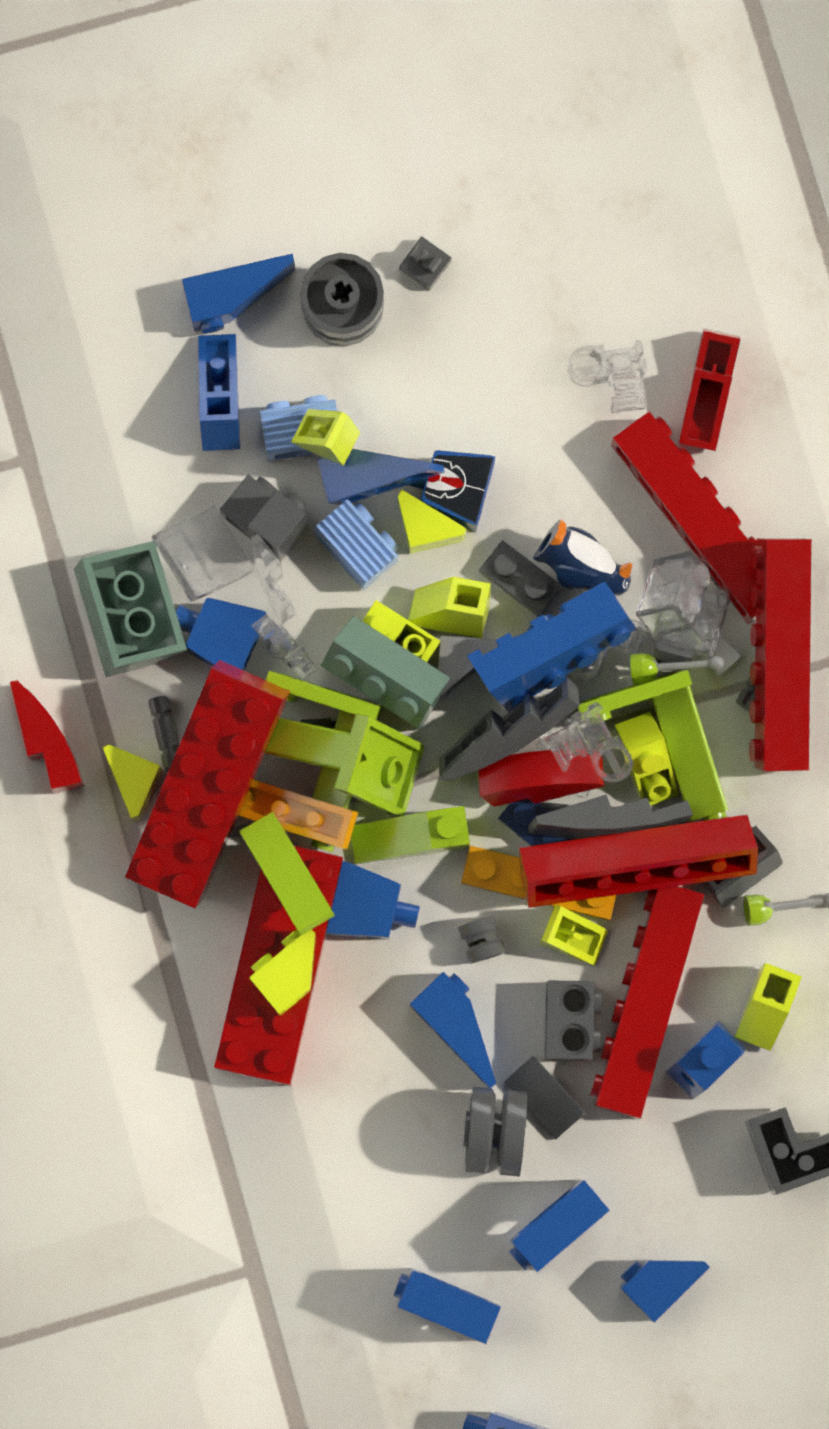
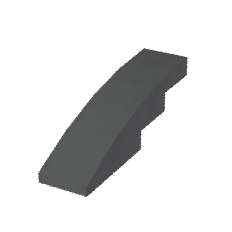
M566 678L541 702L528 694L503 718L491 709L439 758L440 778L447 782L483 769L519 751L547 733L580 706L578 686Z
M605 794L536 816L529 824L528 829L530 834L583 839L685 824L693 813L688 800L652 812L647 797L611 808L608 797Z

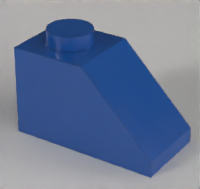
M636 1260L621 1274L620 1277L624 1282L619 1288L655 1323L710 1266L705 1261L646 1260L641 1265Z

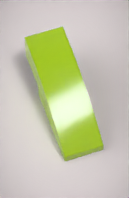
M273 812L239 831L300 935L335 916Z

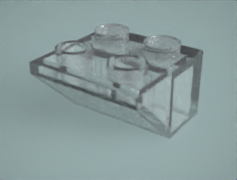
M693 550L654 559L636 616L655 640L708 658L714 655L730 600L726 592L720 588L711 576L708 568L702 564Z

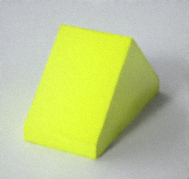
M308 409L291 442L296 446L344 466L361 432L350 417L342 411Z
M401 490L398 494V507L410 554L460 543L464 540L467 528L404 490Z
M107 745L103 747V750L133 822L141 820L162 768L151 761L112 745Z
M555 905L539 945L595 966L609 930L562 906Z

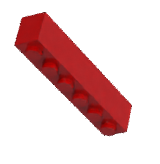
M649 411L613 437L611 447L745 622L750 624L756 619V608H753L751 605V588L753 585H756V570L751 565V551L754 546H757V540L752 536L747 538L738 527L741 525V521L731 507L727 506L724 508L715 497L718 495V491L714 484L706 476L701 478L692 467L695 465V461L690 453L683 446L677 448L670 438L672 431L667 423L660 416L655 419Z
M757 538V546H754L751 551V565L756 570V585H753L751 588V605L753 608H756V624L751 625L750 640L751 645L756 647L755 662H752L750 666V681L752 685H755V700H752L750 703L749 714L751 723L755 724V739L750 740L749 756L751 762H754V768L762 771H809L812 539Z
M748 815L519 848L520 877L528 908L757 874L758 846Z
M679 886L648 890L643 910L649 912L646 925H638L632 947L638 949L635 963H627L621 983L628 986L624 1001L617 999L611 1021L617 1023L614 1037L606 1036L600 1059L607 1060L603 1075L595 1074L589 1095L596 1098L595 1107L641 1119L705 894Z

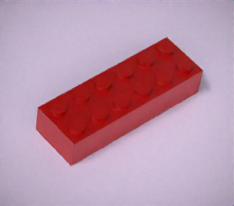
M221 660L211 667L124 878L196 909L205 897L291 691Z
M294 846L332 910L343 857ZM261 869L214 1068L292 1086L329 919L312 929L315 932L316 939L311 991L280 1016L249 977L255 973L251 967L267 953L275 957L285 948L281 942L295 931L296 927Z

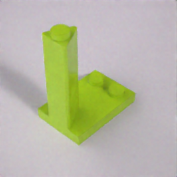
M677 670L655 677L648 683L630 685L579 702L580 706L572 712L574 719H584L585 724L591 725L612 718L610 714L612 710L652 698L683 800H688L693 813L690 821L700 818L706 821L727 817L725 811L729 809L690 685L693 684L688 670Z
M269 671L266 681L291 691L287 701L296 702L297 696L339 709V715L334 727L335 730L351 733L356 714L369 716L378 721L383 709L382 705L277 671ZM322 766L312 798L349 809L353 797L334 789L339 770ZM314 839L311 843L312 846L329 852H333L335 847Z
M360 714L355 716L351 733L279 718L265 754L339 770L334 789L391 816L400 817L405 816L425 745L369 716Z

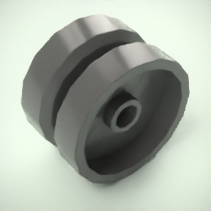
M336 253L324 256L309 268L302 281L300 297L305 324L315 337L330 345L346 347L361 343L372 335L382 320L384 289L380 275L371 263L354 254ZM345 297L349 301L346 303H341V300L338 298Z
M472 1087L470 1111H466L463 1147H466L465 1172L485 1173L489 1169L491 1150H497L496 1169L500 1175L520 1177L526 1128L527 1092L507 1090L503 1095L501 1114L495 1113L496 1094L493 1089Z

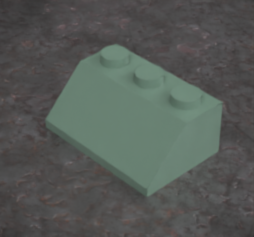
M155 541L85 557L79 561L74 568V572L105 677L142 669L187 650Z
M352 616L334 639L320 665L420 730L426 723L450 680V677L355 616Z

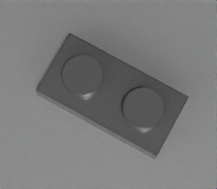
M501 540L479 569L483 576L537 617L544 612L562 588L559 582L503 540Z

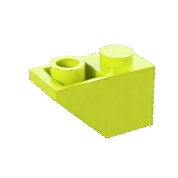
M453 576L416 588L408 621L422 628L482 639L490 608L491 583Z
M375 600L362 620L425 662L429 661L441 642L377 600Z
M651 712L615 724L622 755L639 800L647 797L651 806L679 796L665 739Z
M296 929L281 942L285 946L281 952L275 957L267 953L251 967L255 973L249 977L250 980L280 1016L311 991L316 939L315 932L312 929L303 935H300Z
M768 963L762 964L734 1037L771 1051L789 1014L802 976Z

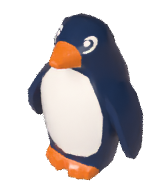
M560 519L548 531L533 556L534 560L549 565L556 572L558 582L570 590L575 588L586 592L606 582L614 595L620 596L627 592L630 587L632 563L617 564L607 549L593 535L581 528L566 527V523Z

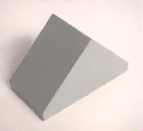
M441 636L438 670L450 677V680L443 690L440 700L445 698L476 671L467 655L478 649L482 655L498 647L496 640Z

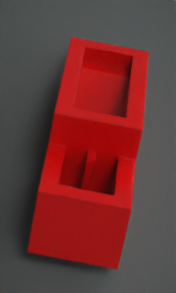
M703 328L679 437L680 444L716 451L741 340L740 336Z
M18 680L11 681V690L27 756L31 761L44 758L51 789L55 794L84 787L76 758L67 739L52 716Z
M554 749L511 754L478 770L480 797L493 807L524 799H529L534 804L604 787L602 751L599 749Z

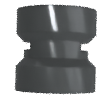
M495 916L481 918L458 927L461 939L465 940L468 946L466 955L469 964L481 962L506 953L503 941L497 938L495 932L498 927Z

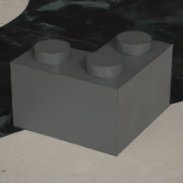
M247 474L219 509L222 518L280 563L309 528L307 513L304 510L306 505L290 492L284 496L261 476L255 480Z
M786 1107L745 1121L771 1195H778L829 1176V1133L799 1143Z

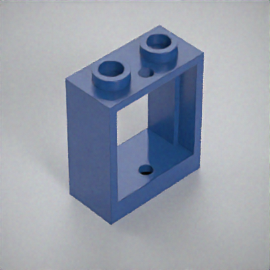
M579 1180L509 1240L514 1246L509 1253L525 1271L532 1267L534 1271L538 1272L610 1210L585 1180Z
M413 1268L410 1275L401 1274L393 1296L399 1298L398 1308L484 1344L487 1343L501 1308L497 1303Z

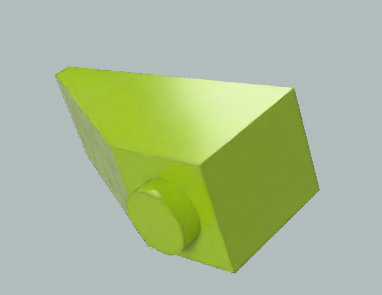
M464 806L425 811L354 825L351 835L355 865L467 849L470 846Z

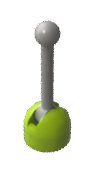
M631 654L632 683L634 685L651 682L657 676L658 671L711 668L714 671H719L724 666V660L720 656H713L710 660L658 664L656 659L650 654Z
M829 893L824 894L822 898L772 904L770 899L764 895H746L743 898L744 916L748 926L766 923L772 917L774 911L820 905L829 908Z

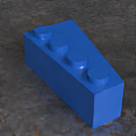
M606 582L562 604L559 609L560 614L556 616L552 614L541 615L530 621L527 632L513 637L508 633L496 639L498 647L482 655L478 649L467 655L489 692L507 712H510L528 694L534 697L545 689L557 687L566 679L567 674L578 667L584 668L589 666L598 658L599 653L610 646L616 647L621 645L630 637V633L637 629Z

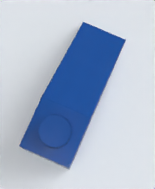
M293 253L182 279L194 331L202 330V333L217 332L224 328V324L235 320L295 271Z
M236 334L199 335V417L202 450L240 449Z
M353 448L344 466L326 458L318 459L328 503L341 505L347 499L351 503H355L445 473L444 466L440 464Z
M442 972L409 1006L488 1088H492L496 1084V1080L471 1000L466 996L470 989L455 973L448 977Z

